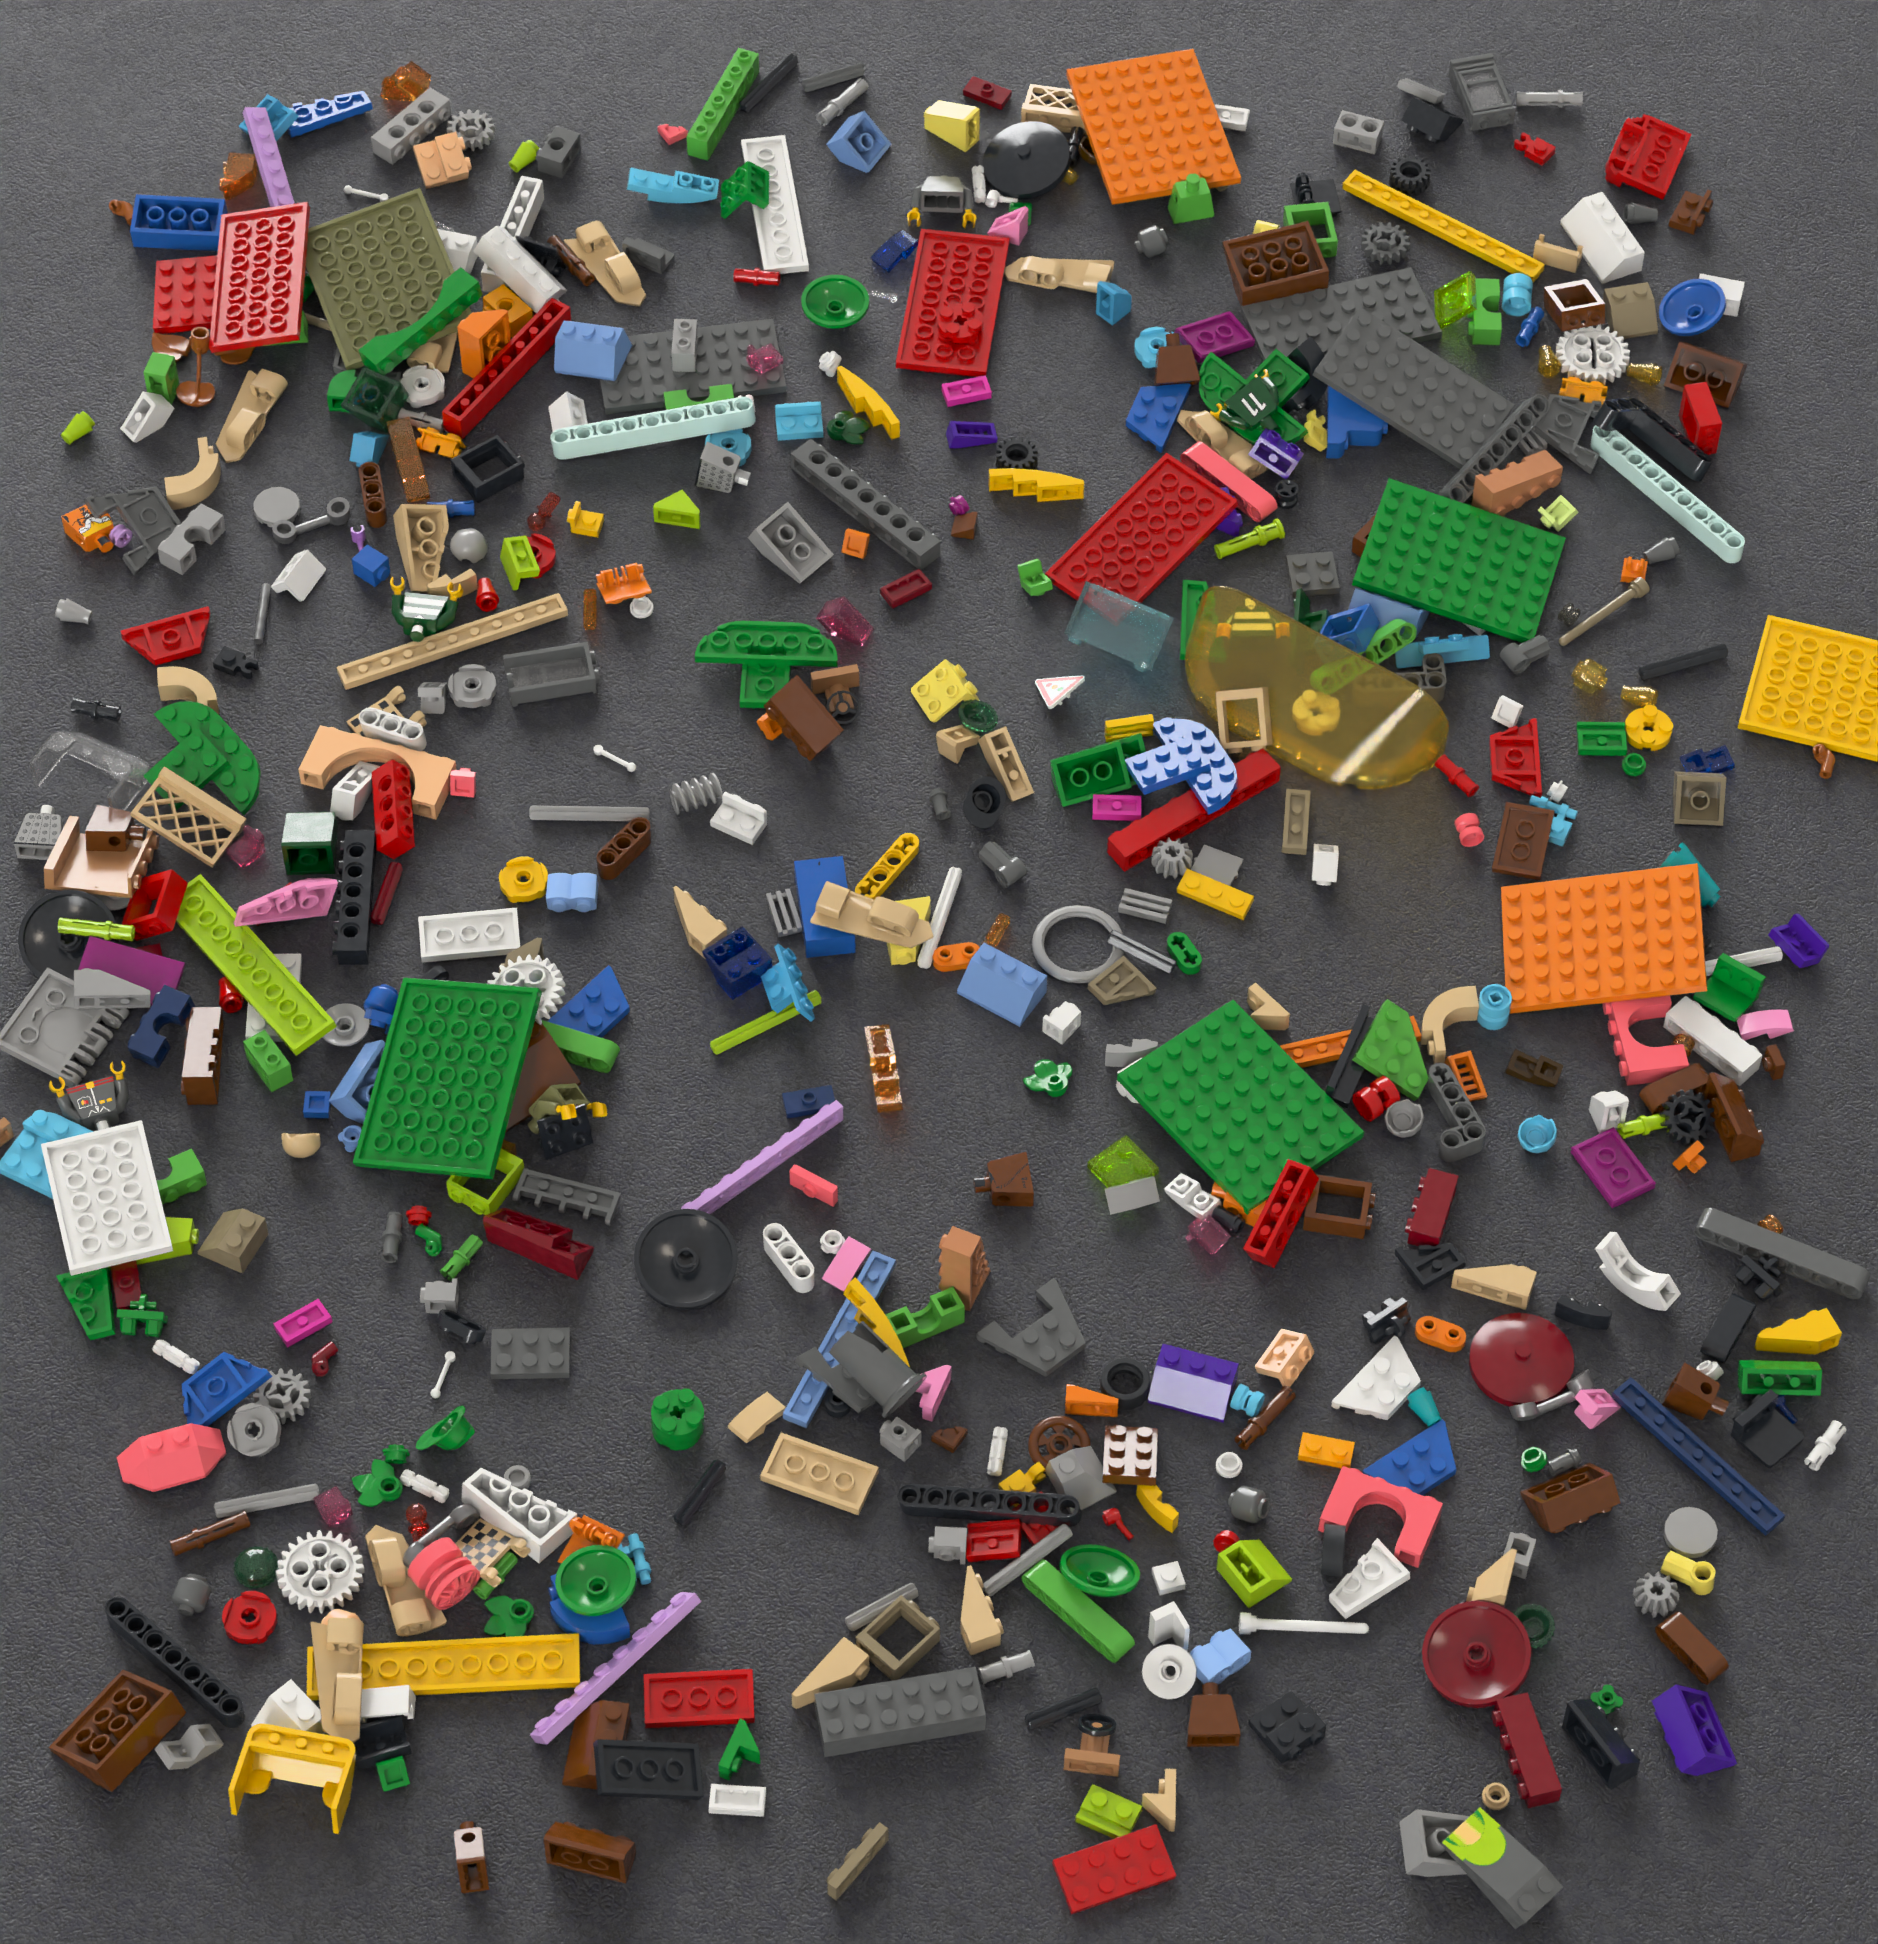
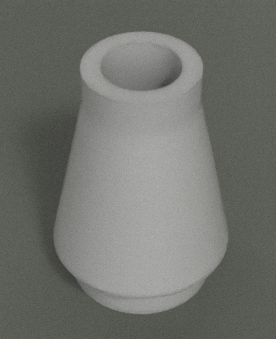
M68 598L66 600L60 599L55 617L60 618V621L89 624L92 611Z

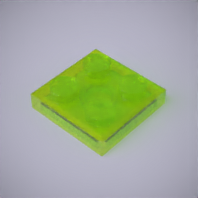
M1471 271L1434 291L1435 318L1440 329L1477 310L1475 275Z
M1127 1135L1087 1162V1168L1107 1188L1159 1174V1167Z

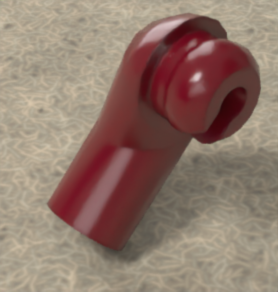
M330 1341L312 1355V1371L316 1376L322 1377L328 1373V1359L338 1352L333 1342Z

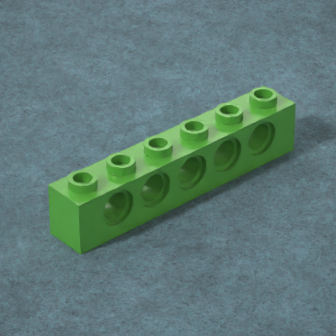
M741 48L737 49L687 135L688 155L709 160L738 110L739 102L746 96L759 74V53Z

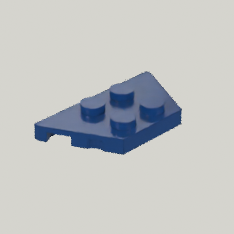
M1191 384L1141 387L1126 418V427L1138 433L1139 437L1145 442L1148 440L1156 446V450L1162 453L1188 397Z
M608 965L547 1022L600 1038L606 1035L630 1012L629 1004L612 968Z
M222 1352L182 1383V1394L185 1398L183 1406L184 1414L187 1416V1424L192 1423L208 1427L273 1376L265 1368H258L248 1361L236 1359L233 1355Z
M1443 1419L1365 1468L1362 1473L1374 1478H1382L1398 1487H1407L1412 1492L1423 1496L1456 1474V1466L1445 1421Z

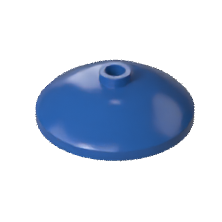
M1692 279L1682 282L1672 288L1663 298L1659 307L1661 323L1666 330L1675 335L1692 336L1700 334L1713 327L1720 320L1726 308V297L1721 287L1711 280Z

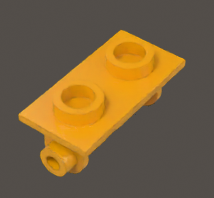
M1577 377L1562 378V387L1564 388L1560 389L1559 395L1579 398V400L1580 395H1585L1584 402L1600 401L1602 405L1607 396L1608 386H1604L1603 383L1598 381L1582 382Z
M418 427V431L422 436L416 439L415 445L419 447V450L435 454L437 446H440L438 454L453 459L461 454L462 451L459 448L466 449L461 438L455 434L448 433L446 436L439 434L438 430L431 427L426 429Z

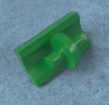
M141 1294L139 1301L130 1302V1308L139 1310L117 1309V1318L120 1320V1329L123 1335H136L138 1322L146 1323V1336L160 1337L163 1324L168 1323V1316H165L164 1312L148 1311V1309L156 1310L157 1302H148L147 1294Z

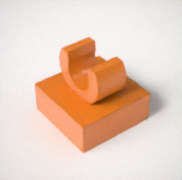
M848 528L845 531L841 553L862 559L865 558L870 534Z
M1630 556L1624 558L1620 582L1630 583L1637 577H1642L1645 580L1648 561L1642 558L1641 560H1635Z
M767 713L756 721L768 740L773 741L782 733V728Z
M1697 1140L1672 1164L1678 1170L1687 1165L1688 1169L1695 1174L1707 1163L1702 1156L1698 1155L1704 1146Z

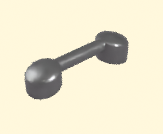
M343 497L334 498L327 505V515L297 526L288 520H278L272 526L273 537L279 543L290 544L296 539L297 535L329 523L337 526L342 525L350 518L349 502Z
M1589 1369L1575 1376L1567 1383L1569 1389L1567 1393L1538 1405L1535 1402L1510 1406L1509 1409L1512 1417L1519 1421L1531 1420L1575 1401L1574 1397L1580 1390L1594 1389L1595 1387Z
M463 1504L455 1508L449 1516L408 1547L403 1556L404 1565L409 1569L415 1557L454 1525L457 1529H463L479 1518L480 1513L470 1504Z

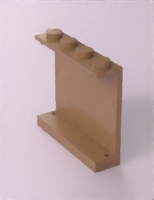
M69 816L44 866L45 889L79 890L89 894L132 898L136 889L140 888L142 876H145L147 873L148 863H151L153 860L154 850H157L159 847V835H156V832L152 829H148L144 841L131 840L128 849L124 852L86 851V835L80 833L79 817Z

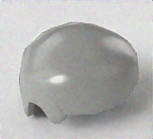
M466 528L454 534L450 541V550L458 560L468 559L472 563H476L487 554L488 544L478 530Z
M1406 1099L1394 1102L1388 1107L1384 1120L1387 1129L1393 1135L1405 1138L1412 1137L1420 1131L1424 1122V1115L1420 1104L1417 1105Z

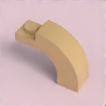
M207 437L198 438L200 458L198 465L191 472L181 476L164 478L167 502L172 510L187 508L203 501L214 491L219 483L221 475L218 453L214 454L213 446H208Z
M183 667L157 668L158 689L161 701L186 700L198 702L210 707L219 714L215 690L203 675Z
M1476 986L1458 987L1448 990L1436 997L1426 1009L1421 1029V1045H1427L1428 1055H1433L1434 1064L1444 1063L1446 1047L1443 1031L1449 1025L1456 1022L1477 1020L1479 1003Z

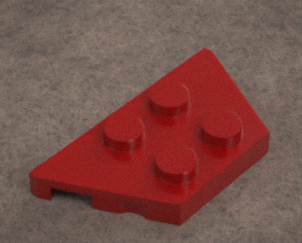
M207 606L121 630V637L155 666L202 652L211 615L210 609Z
M1537 718L1530 719L1529 724L1519 728L1515 725L1504 732L1490 735L1491 780L1528 795L1541 798L1542 785Z

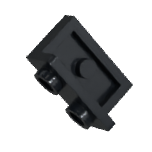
M400 1715L361 1725L360 1738L354 1742L355 1760L359 1770L374 1767L376 1763L412 1754Z

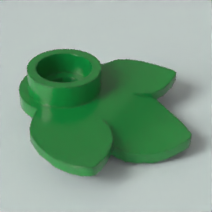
M1041 1059L1034 1065L1035 1074L1024 1078L1023 1082L1026 1087L1033 1091L1045 1090L1048 1095L1059 1097L1065 1094L1067 1090L1068 1079L1073 1073L1072 1067L1067 1062L1056 1065L1049 1059Z
M374 1459L372 1462V1474L359 1475L352 1478L355 1489L361 1493L358 1503L363 1506L374 1507L383 1501H394L403 1492L402 1483L394 1476L393 1467L379 1459ZM387 1488L394 1489L392 1491H385Z
M498 1596L487 1600L485 1606L493 1616L485 1625L484 1632L494 1637L506 1635V1637L524 1636L526 1624L534 1616L533 1606L524 1599L513 1601L507 1596ZM519 1611L525 1612L524 1615H516V1613Z

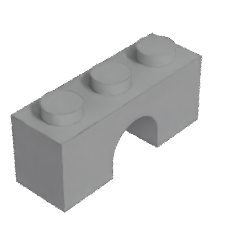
M201 503L195 510L189 513L188 517L180 525L175 527L173 533L166 540L160 543L157 548L160 563L183 575L197 561L195 547L191 543L194 541H205L212 545L226 530L223 515Z

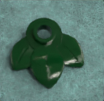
M841 411L835 415L834 420L828 422L826 429L830 438L845 440L849 444L858 445L864 443L860 434L868 431L870 424L863 418L854 417L851 411Z

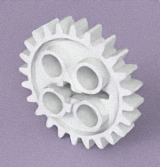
M1601 324L1596 328L1589 326L1588 328H1579V330L1573 329L1571 333L1565 331L1564 337L1559 338V343L1556 345L1555 359L1558 360L1557 366H1562L1561 372H1568L1567 378L1575 376L1584 380V382L1600 381L1605 385L1606 379L1614 382V377L1620 378L1621 372H1626L1630 358V350H1627L1628 343H1623V336L1617 337V331L1610 333V327L1602 330ZM1591 341H1593V346H1594V348H1593V359L1595 360V362H1594V368H1595V369L1592 368V363H1591V361H1592V350L1590 349V347H1591Z
M529 954L524 961L518 956L516 963L509 959V966L504 967L500 965L501 972H493L495 980H488L487 983L539 988L542 991L535 1021L541 1025V1018L550 1019L549 1012L558 1011L555 1004L563 1003L560 997L565 995L563 987L566 985L562 979L563 976L555 963L551 964L548 958L542 961L540 955L533 960Z
M318 1530L317 1536L312 1537L310 1532H307V1540H303L298 1536V1545L289 1543L290 1552L282 1551L283 1560L277 1562L279 1568L276 1571L277 1579H279L278 1586L282 1589L283 1597L289 1598L291 1605L297 1602L299 1610L308 1605L309 1613H312L315 1607H318L320 1613H323L325 1606H328L332 1611L334 1610L335 1603L344 1607V1598L353 1600L351 1591H360L357 1583H363L362 1573H365L362 1555H358V1547H352L350 1539L343 1542L342 1534L333 1538L332 1531H329L326 1537H322L321 1530ZM318 1553H325V1555L321 1557L315 1556ZM339 1568L345 1569L344 1571L339 1573L334 1572L336 1569ZM299 1571H306L303 1575L296 1574ZM321 1586L326 1587L324 1590L321 1591L315 1590L316 1588Z

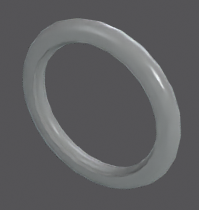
M1081 905L1057 909L1045 916L1037 925L1032 938L1033 954L1038 964L1048 974L1068 983H1090L1124 955L1125 951L1113 946L1109 959L1100 967L1090 971H1069L1055 965L1045 952L1044 941L1048 930L1058 921L1072 917H1084L1101 923L1109 933L1112 930H1116L1123 934L1117 922L1110 915L1099 909Z

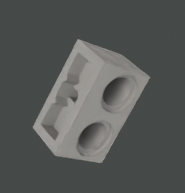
M1342 110L1334 128L1333 144L1375 154L1383 137L1384 121Z
M674 319L671 353L673 372H695L697 319Z

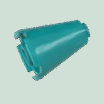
M1682 842L1679 845L1681 850L1673 851L1659 868L1698 863L1701 907L1705 908L1709 905L1712 908L1721 897L1718 894L1720 888L1689 848Z

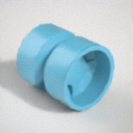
M1514 273L1504 279L1502 309L1508 315L1523 316L1531 310L1533 282L1529 276Z
M1491 984L1484 987L1480 992L1477 1020L1482 1027L1488 1030H1498L1508 1023L1512 995L1506 987L1499 984Z

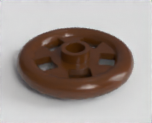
M1051 1416L1043 1419L1032 1429L1028 1440V1450L1034 1464L1040 1462L1044 1468H1046L1050 1460L1071 1450L1073 1446L1080 1448L1091 1446L1089 1435L1084 1427L1074 1419L1065 1416ZM1052 1428L1056 1434L1051 1435L1047 1439L1043 1432ZM1065 1428L1075 1433L1072 1439L1062 1433ZM1061 1444L1064 1449L1059 1451L1054 1445ZM1046 1445L1049 1455L1042 1457L1039 1447Z

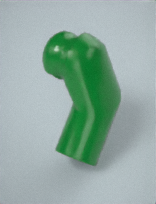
M421 1223L417 1227L415 1234L426 1240V1253L430 1256H436L442 1251V1237L438 1232Z

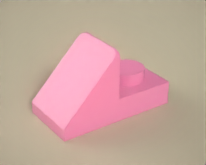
M949 1365L925 1372L927 1375L926 1380L915 1391L923 1394L919 1405L922 1408V1419L933 1421L951 1381V1366Z
M1604 1389L1580 1390L1574 1397L1580 1403L1574 1413L1589 1429L1598 1426L1621 1407Z

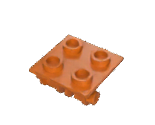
M637 563L625 565L627 576L623 566H620L622 577H619L617 568H613L615 578L612 569L600 571V574L596 575L598 582L596 584L606 604H618L625 599L642 598L646 594L652 593L643 575L642 564L637 565Z
M585 1515L582 1518H572L569 1522V1527L573 1535L557 1562L562 1564L570 1554L587 1546L606 1545L618 1549L625 1534Z

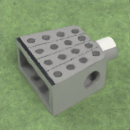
M706 442L699 461L695 486L730 493L735 482L747 486L751 473L739 469L741 461L739 455Z
M43 805L41 806L40 813L26 814L14 842L17 858L48 860L64 828L60 815L55 814L54 807Z

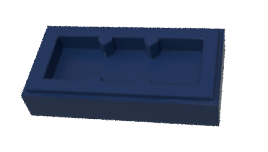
M832 1085L782 1093L787 1119L817 1114L823 1106L830 1105L835 1101Z

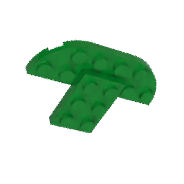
M1275 349L1247 379H1244L1215 354L1210 352L1199 371V393L1210 411L1213 413L1218 412L1219 409L1216 406L1218 403L1224 408L1226 400L1254 380L1255 374L1263 377V370L1266 369L1269 377L1277 385L1279 393L1277 412L1271 416L1278 425V428L1274 431L1280 434L1281 439L1293 444L1308 434L1304 426L1281 409L1310 379L1304 370L1279 350ZM1225 423L1253 445L1264 431L1261 425L1255 430L1250 431L1249 429L1242 430Z
M733 621L718 626L717 630L710 635H705L695 651V662L742 664L740 708H764L769 699L790 681L791 666L838 667L837 651L832 641L820 634V630L795 622Z
M191 701L176 702L154 713L156 718L180 744L143 775L147 781L153 785L164 767L199 789H202L208 782L213 780L237 809L245 815L258 797L261 776L259 763L246 744L218 713L204 704ZM160 787L157 788L156 791L163 799L169 798L168 792ZM174 803L176 811L185 803Z

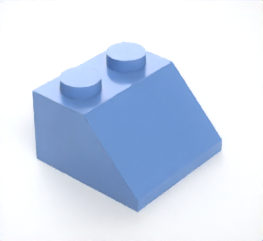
M863 111L848 117L826 145L840 162L868 173L891 146V143L868 114Z

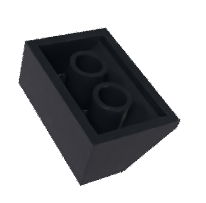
M1591 1699L1567 1702L1562 1728L1607 1787L1612 1790L1637 1775L1640 1765L1639 1756L1633 1748L1629 1749L1623 1741V1736L1619 1729L1612 1727L1607 1720L1605 1711L1600 1706H1596Z

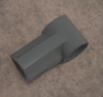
M1538 635L1519 645L1516 643L1508 644L1500 652V658L1514 674H1520L1529 667L1530 663L1550 654L1551 648L1549 647L1548 640L1544 636Z
M989 841L979 852V858L994 871L996 879L1005 888L1027 874V869L1018 857L1014 856L1011 858L996 842Z

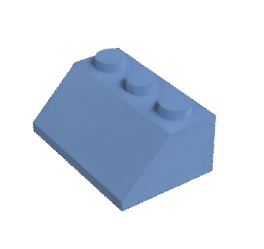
M564 320L555 338L554 371L559 374L616 381L632 344L624 328Z
M1355 588L1348 608L1350 610L1370 603L1380 622L1377 630L1394 619H1402L1416 627L1417 634L1415 638H1417L1430 611L1362 588ZM1404 627L1400 630V636L1404 633Z
M983 943L971 958L958 987L957 994L1020 1027L1046 994L1047 975Z
M383 1040L364 1045L329 1099V1102L345 1117L361 1124L364 1123L385 1046Z

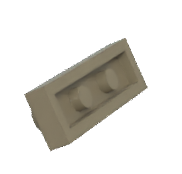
M1286 789L1282 853L1306 855L1311 792L1309 790Z
M880 1822L874 1829L870 1828L866 1831L859 1847L851 1849L840 1869H834L828 1876V1895L836 1901L888 1841V1828Z

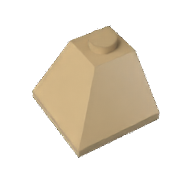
M1511 1549L1477 1578L1475 1588L1469 1587L1466 1602L1487 1601L1502 1607L1505 1606L1517 1550Z

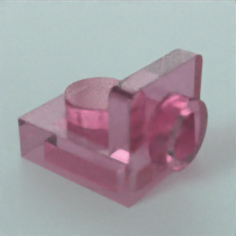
M771 343L757 350L752 344L747 346V363L751 368H755L760 375L783 364V357Z
M249 825L243 827L244 836L226 849L227 855L243 869L265 852L264 836L259 830H254Z
M1208 1215L1203 1219L1196 1218L1188 1226L1190 1232L1185 1236V1239L1189 1241L1194 1238L1213 1256L1231 1236Z
M337 1486L313 1498L315 1506L329 1527L334 1524L343 1523L349 1516L353 1515L349 1500L343 1497Z

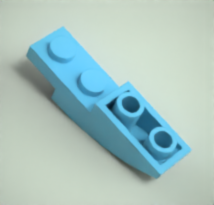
M630 168L627 190L648 194L647 200L697 203L717 198L719 179L675 171L674 176Z

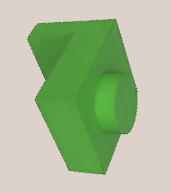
M1039 559L1018 565L1021 586L1031 596H1040L1046 591L1053 589L1052 581L1043 573Z

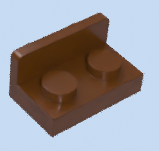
M1707 190L1704 197L1685 191L1669 221V227L1694 235L1696 229L1702 227L1706 217L1705 213H1709L1714 201L1711 199L1712 191Z

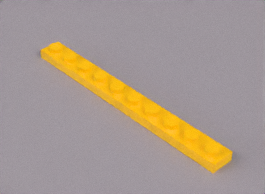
M1354 170L1343 182V190L1512 274H1525L1534 283L1544 271V263L1357 170Z

